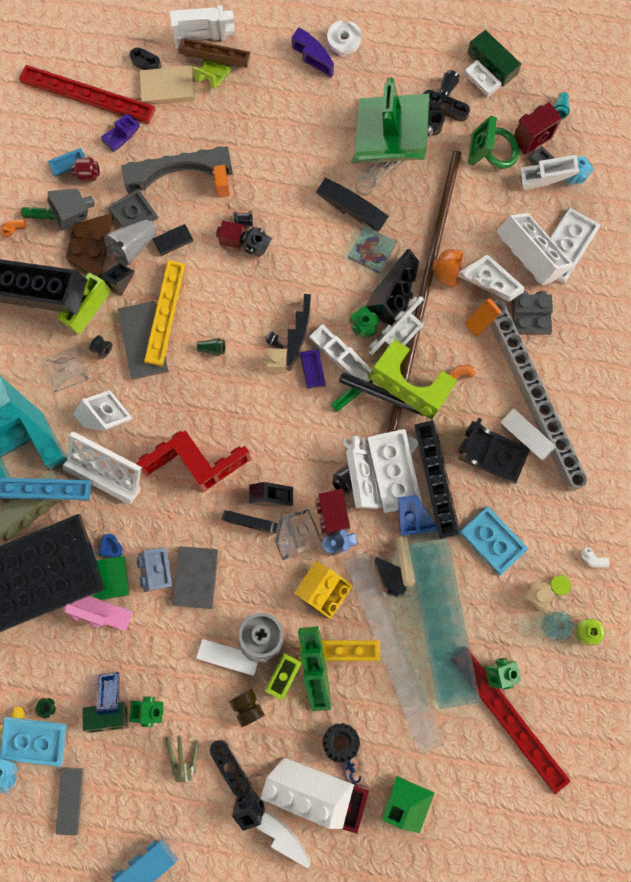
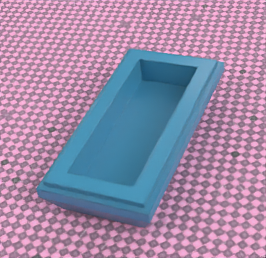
M81 148L48 161L54 177L71 171L72 165H75L77 158H85Z

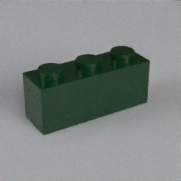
M486 29L470 41L467 52L469 56L476 61L478 60L501 82L503 87L518 75L522 64Z

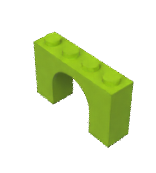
M394 339L373 367L368 378L432 420L458 380L442 370L433 384L428 387L411 385L403 378L400 371V364L410 349Z

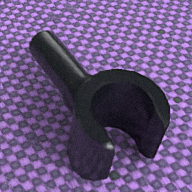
M270 331L266 338L267 343L278 349H284L277 342L279 336Z

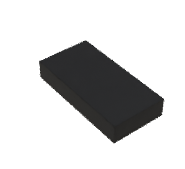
M186 224L152 239L160 256L193 242Z

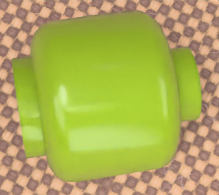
M584 619L576 625L575 635L579 642L584 645H597L603 640L605 630L603 625L596 619Z

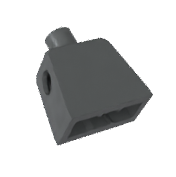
M76 188L48 191L47 203L61 230L86 220L88 208L95 205L92 196L82 198L79 190Z

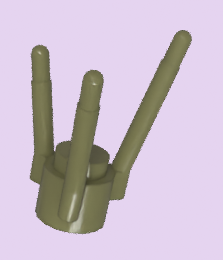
M181 735L177 736L179 763L176 765L170 738L166 737L172 765V775H175V782L191 781L192 774H195L199 740L195 741L191 765L189 766V762H183Z

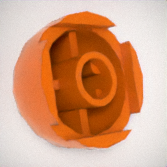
M448 249L440 254L438 260L434 259L433 270L436 271V277L443 285L457 286L459 278L456 277L461 271L463 250Z

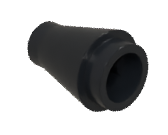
M447 70L443 75L439 93L449 97L450 93L459 83L460 75L453 70Z

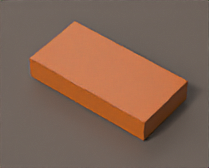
M489 298L465 324L478 337L502 311Z

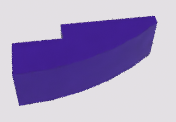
M298 27L291 37L292 49L303 54V62L333 77L334 63L325 48L312 35Z

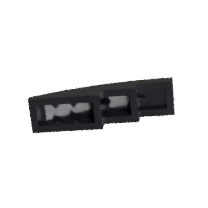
M326 177L315 192L341 213H348L360 223L365 222L376 232L381 230L389 217L361 196Z
M304 294L303 311H296L295 329H288V371L292 370L306 338L310 319L311 294Z

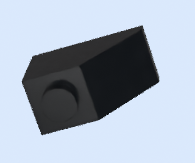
M269 482L249 484V504L293 506V487Z
M376 557L374 565L383 588L387 589V594L398 598V595L403 596L407 587L403 584L401 567Z

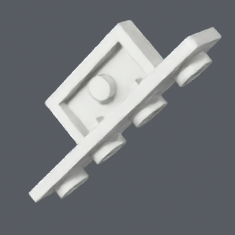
M415 296L407 304L409 306L405 312L400 311L394 318L396 322L392 326L387 325L381 332L383 336L379 340L376 338L369 345V354L373 355L385 341L389 345L394 339L403 345L410 341L424 326L412 314L416 307L424 300L423 297L419 296L417 298Z

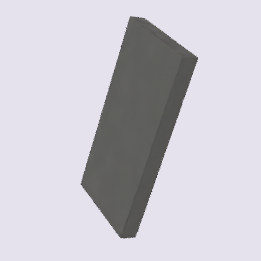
M154 301L118 309L132 380L169 372L166 355L163 367L144 363L156 312Z

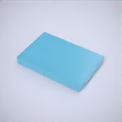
M488 506L460 531L461 536L499 576L528 550V547Z
M5 717L3 719L0 759L61 767L64 758L67 724Z

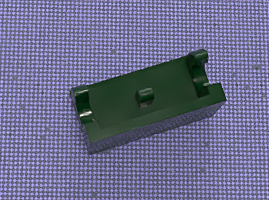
M124 702L82 708L83 731L86 733L129 728L128 712Z

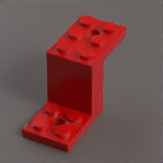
M184 430L183 432H176L168 442L158 444L155 447L156 450L152 453L142 455L136 465L142 467L141 471L146 476H149L177 456H180L205 492L252 459L245 445L243 447L238 446L230 452V456L225 459L224 457L220 458L214 463L215 466L211 467L187 431Z

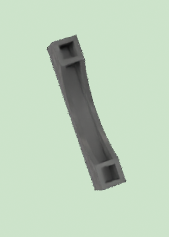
M218 146L209 150L201 149L197 152L163 156L158 159H146L141 162H128L121 165L124 185L128 193L137 188L140 191L146 190L157 179L177 171H200L213 176L214 166L225 165L226 174L233 175L228 146Z

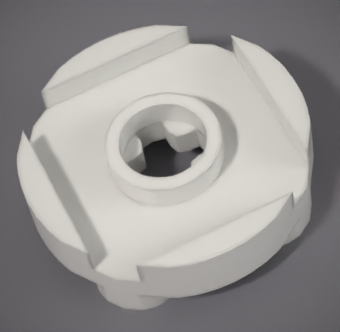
M343 20L337 21L328 29L327 44L333 52L338 53L341 57H345L347 54L355 52L361 45V30L351 21L349 23H343ZM341 36H343V37H346V36H347V39H346V40H342V39H341Z

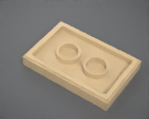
M192 66L139 71L143 103L158 104L195 100Z

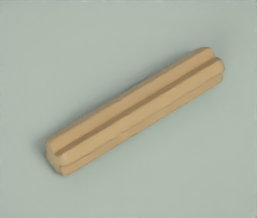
M398 537L396 545L403 584L406 587H412L415 583L408 540L406 537Z

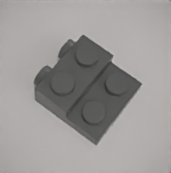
M524 291V293L512 299L513 322L519 335H550L552 333V294H547L546 291L528 294L527 291Z

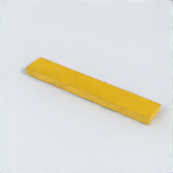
M167 260L144 363L163 367L184 274V263Z

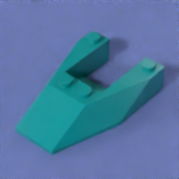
M0 376V478H12L1 457L30 441H33L46 467L53 471L67 461V455L45 415Z

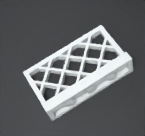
M72 432L69 435L68 457L63 465V470L82 480H90L91 485L130 505L141 490L139 480L142 467ZM93 450L96 451V452L99 454L98 457H97L96 454L93 452ZM84 452H87L90 458H87ZM102 460L107 465V467L103 466V464L101 463ZM120 469L125 476H121L118 470ZM128 469L134 471L135 473H134V474H131V473L128 471Z

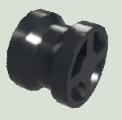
M98 335L92 340L89 350L92 353H97L100 358L104 359L112 350L113 344L110 341H105L102 336Z

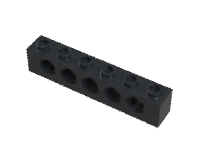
M433 420L415 424L414 427L439 539L446 540L460 537V528L436 424Z

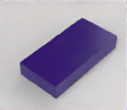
M319 349L300 352L307 389L326 386Z

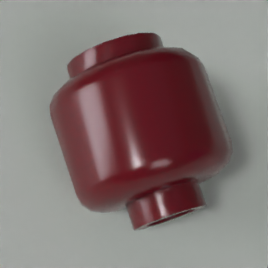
M92 157L77 158L75 165H72V174L80 182L96 181L97 176H100L99 164Z

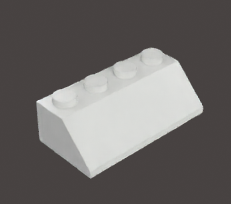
M529 213L510 215L496 231L500 235V239L511 248V252L523 262V266L530 270L534 275V279L542 285L552 283L574 267V264Z
M283 758L266 778L261 799L328 829H343L354 784L288 758Z

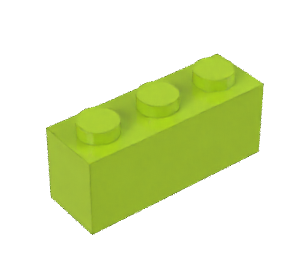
M88 273L85 277L88 281L77 315L60 312L56 317L67 328L81 335L112 291L102 279L91 273Z

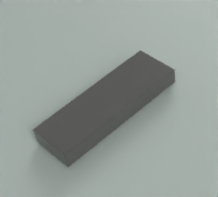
M63 767L61 769L56 835H78L84 768Z

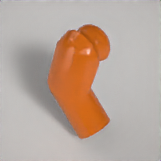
M25 219L6 221L0 229V234L3 237H10L17 229H26Z
M458 365L449 375L455 379L461 375L472 378L475 376L476 371L471 365Z

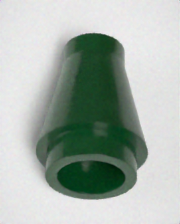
M215 338L197 342V352L215 356L225 354V340Z

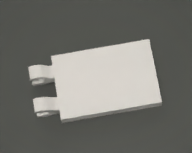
M352 436L351 444L350 439L344 438L343 444L349 449L346 450L355 507L362 509L382 508L367 438H362V445H360L358 436Z

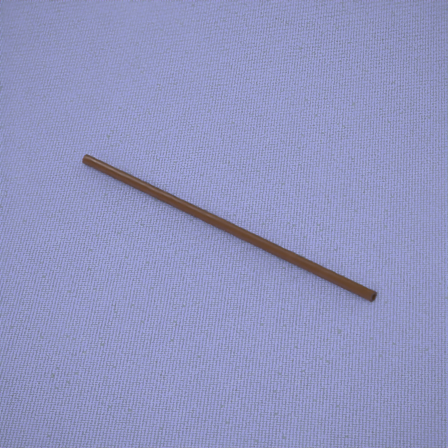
M457 150L453 151L420 289L419 296L423 297L424 300L416 307L414 315L421 323L434 274L433 263L434 259L438 257L462 154ZM420 330L410 339L407 345L410 350L404 358L401 374L407 382L409 381ZM393 404L387 433L397 431L402 407Z

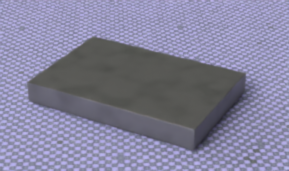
M179 546L172 606L213 609L218 549Z

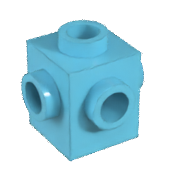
M585 156L577 157L579 173L565 179L568 185L585 182L594 171V168Z
M0 759V793L8 794L9 789L13 788L16 783L18 769L15 763Z

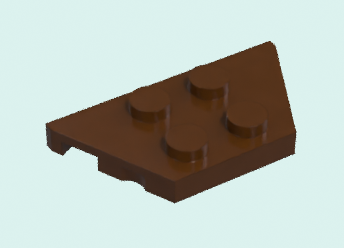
M106 214L73 224L66 258L85 273H91L98 278L102 274L107 252L104 237L107 233L111 232L114 219L113 214Z

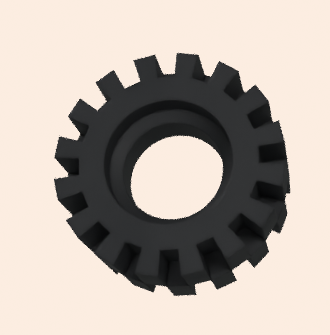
M336 723L325 732L323 748L327 756L334 762L344 763L350 761L358 753L360 738L352 726L345 723ZM345 735L349 739L350 744L345 751H338L334 748L333 740L336 736Z

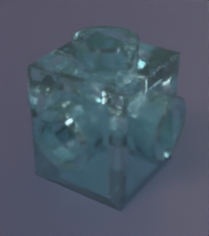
M557 611L546 615L541 628L545 631V635L553 641L567 640L573 633L571 629L575 624L571 622L572 618L563 611L561 613ZM558 623L563 625L560 629L558 628Z

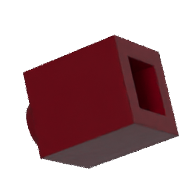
M222 220L221 227L218 226L216 231L219 244L241 249L240 245L243 242L241 237L245 232L244 225Z

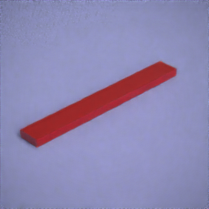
M25 65L19 77L21 83L118 115L125 116L129 114L134 120L150 124L156 110L155 106L29 65Z
M464 647L450 660L556 795L571 780L501 690L489 687L486 671L469 649Z

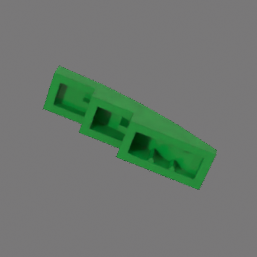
M319 626L299 628L298 637L302 649L300 656L304 668L303 680L311 711L331 710L330 688Z

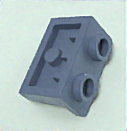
M166 548L140 552L136 561L137 567L141 570L140 586L143 588L144 593L172 587Z

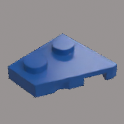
M417 495L397 497L401 536L438 531L435 522Z

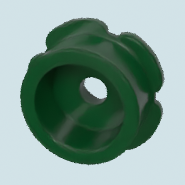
M51 698L40 699L36 705V713L41 718H49L56 711L54 700Z

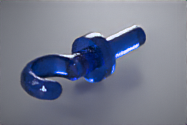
M350 761L345 762L347 765L345 767L346 771H350V780L353 783H359L361 776H359L357 781L353 779V773L356 772L354 769L355 764H351Z

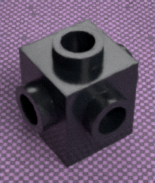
M252 227L243 233L241 237L243 242L240 246L244 248L246 253L260 257L267 250L272 238L266 235L263 229Z
M255 791L236 797L232 817L242 831L261 825L265 809L263 800L258 797Z

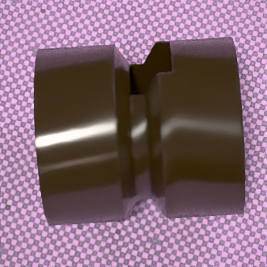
M253 689L229 701L232 709L239 713L236 718L241 728L265 716L261 705L255 704L257 698Z

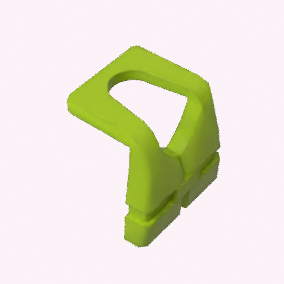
M205 60L201 68L193 67L195 81L200 82L208 78L210 86L214 89L225 80V77L231 71L229 66L222 63L218 64L216 61Z

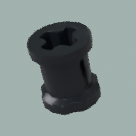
M252 211L248 213H233L234 223L253 227Z

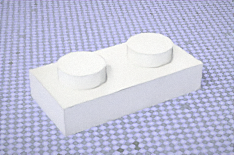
M478 60L464 71V75L487 97L501 86V82Z

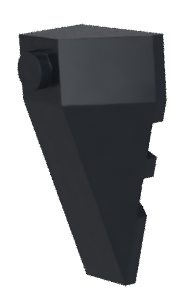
M407 249L372 292L366 304L370 312H374L380 321L389 325H393L396 322L394 318L400 311L405 312L408 309L409 299L413 297L411 287L412 282L416 281L419 260L411 249Z

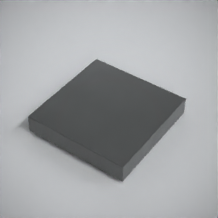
M138 188L108 206L109 211L113 214L121 228L145 219L152 222L158 219L157 214Z

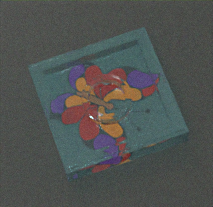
M364 226L348 255V259L381 274L397 241Z

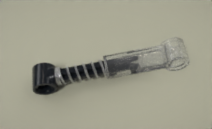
M433 110L429 113L428 136H435L442 132L445 121L443 112ZM404 161L374 163L366 171H361L356 178L355 188L357 193L362 196L371 194L373 188Z

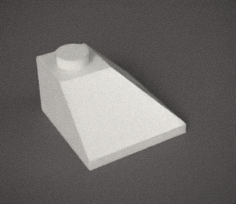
M110 390L82 399L73 413L84 428L101 431L132 420L130 414Z

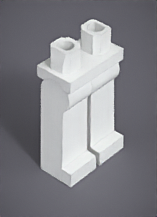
M222 5L217 6V9L201 8L170 11L176 48L179 47L182 38L196 41L208 39L218 41L221 39L223 42L227 41V35H235L233 10L223 11Z

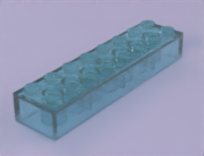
M446 538L409 545L438 708L444 709L480 703L449 540Z

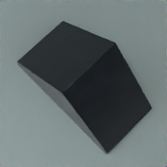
M117 264L101 274L100 279L113 292L122 296L135 271Z

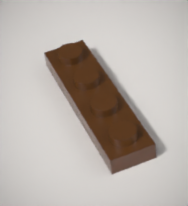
M182 38L178 47V54L235 65L237 67L247 68L250 60L249 51Z

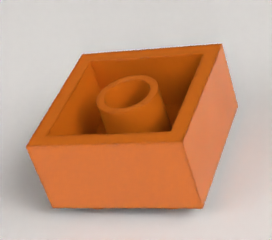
M225 165L214 166L212 174L216 194L218 193L219 198L230 196Z

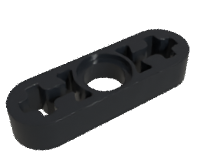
M433 90L423 92V94H429L430 98H432L429 101V110H439L443 112L444 116L457 121L467 120L470 113L468 104ZM448 103L450 107L444 109L441 107V104Z
M224 510L221 519L228 523L276 534L278 523Z
M221 739L216 740L210 746V754L231 791L236 796L248 793L251 786L250 781L228 743ZM216 744L225 747L223 750L225 757L227 754L230 755V758L225 759L222 764L219 760L223 757L220 753L216 754L214 752ZM227 762H233L236 765L234 773L228 774L225 771L224 766ZM238 772H240L241 776H238L239 781L241 783H246L244 787L245 791L243 792L241 789H236L238 783L235 779L233 780V782H231L230 778L235 777L238 774Z

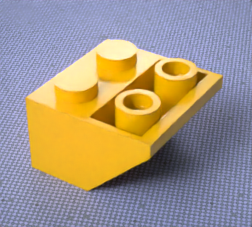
M315 560L294 594L332 619L352 588V585L329 567Z

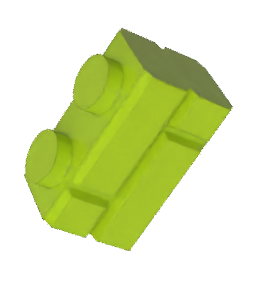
M283 653L265 691L284 700L302 662Z

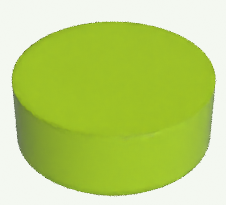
M564 575L555 576L550 581L551 590L556 595H565L571 589V582Z

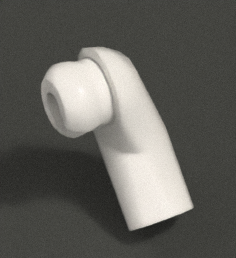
M587 547L581 552L582 559L589 567H609V559L597 558L594 552H592L593 549Z

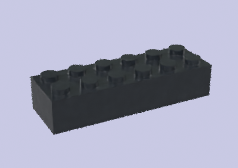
M0 259L1 303L77 315L88 281L77 270Z

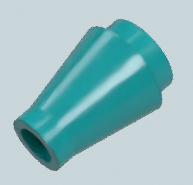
M566 92L559 93L554 105L555 110L562 119H565L570 113L569 94Z

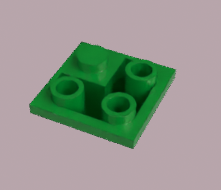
M395 776L381 813L382 820L403 830L420 834L435 792Z

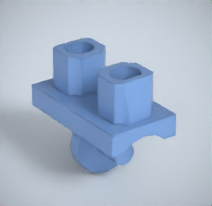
M345 530L338 531L322 540L323 550L327 553H332V556L339 555L349 550L350 546L357 545L355 533L346 534Z

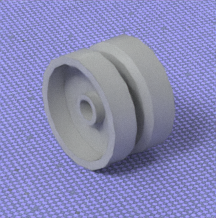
M256 613L246 618L239 629V646L245 657L253 662L265 663L279 654L283 643V629L280 622L274 616L267 613ZM259 636H263V637H264V638H262V641H259V640H258V637H259Z

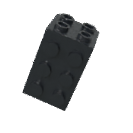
M478 417L476 421L471 422L464 436H467V439H464L457 453L460 454L458 460L516 484L530 449L486 429L481 424L482 418Z

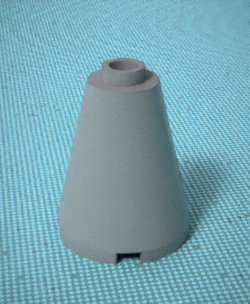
M145 219L107 233L104 241L111 254L114 252L117 255V258H115L117 262L126 267L134 261L154 238L156 226L152 221Z

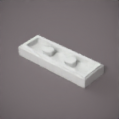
M205 639L201 641L196 658L253 676L258 665L257 662L247 659L239 649Z

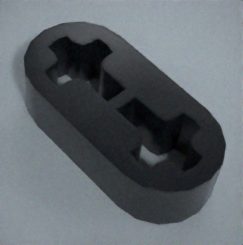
M139 47L133 48L130 51V59L133 65L143 70L161 69L160 59L155 54Z

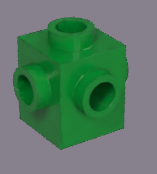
M365 305L350 315L349 322L357 336L360 335L363 339L366 336L371 337L377 332L379 319Z
M499 658L495 660L496 663L485 667L489 687L511 689L514 687V684L521 682L517 661Z
M143 696V700H131L129 722L140 723L141 727H153L154 723H162L163 701H155V697Z

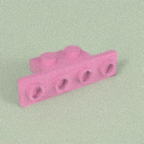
M92 596L62 607L65 609L64 612L69 613V617L80 621L82 618L88 620V624L99 628L100 625L107 624L124 631L127 630L133 614L128 609Z

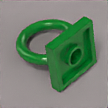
M491 115L472 131L468 164L474 166L485 157L493 166L506 169L512 167L517 162L519 157L517 140L508 130L496 127L497 117ZM495 135L503 136L510 143L512 156L508 161H500L492 155L491 151L495 143Z

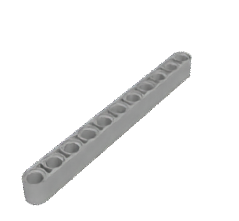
M499 300L493 301L502 311L490 324L539 431L554 445H556V442L562 444L563 450H559L556 447L550 454L567 489L577 491L586 485L587 476L505 304ZM500 325L506 326L507 330H502ZM507 342H513L515 347H510ZM515 358H520L523 364L517 363ZM523 375L530 376L531 381L525 380ZM531 391L537 392L539 398L533 397ZM539 408L545 409L547 415L541 414ZM547 425L553 426L555 432H550ZM564 459L570 461V468L565 466ZM572 477L578 478L579 485L573 483Z

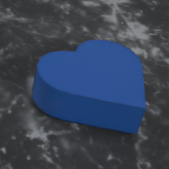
M106 534L102 537L98 555L114 558L120 557L123 554V546L118 543L115 535Z

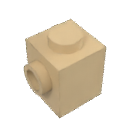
M268 348V355H264V366H267L268 373L287 374V349Z
M543 581L532 583L523 600L537 610L542 611L547 608L555 592L551 590L552 587Z

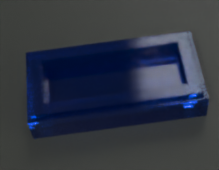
M119 672L99 674L96 708L98 715L119 712Z

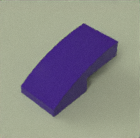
M129 114L114 122L115 128L101 136L102 142L113 152L123 146L140 128V124Z

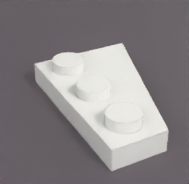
M489 255L459 272L460 278L507 301H511L524 293V287Z

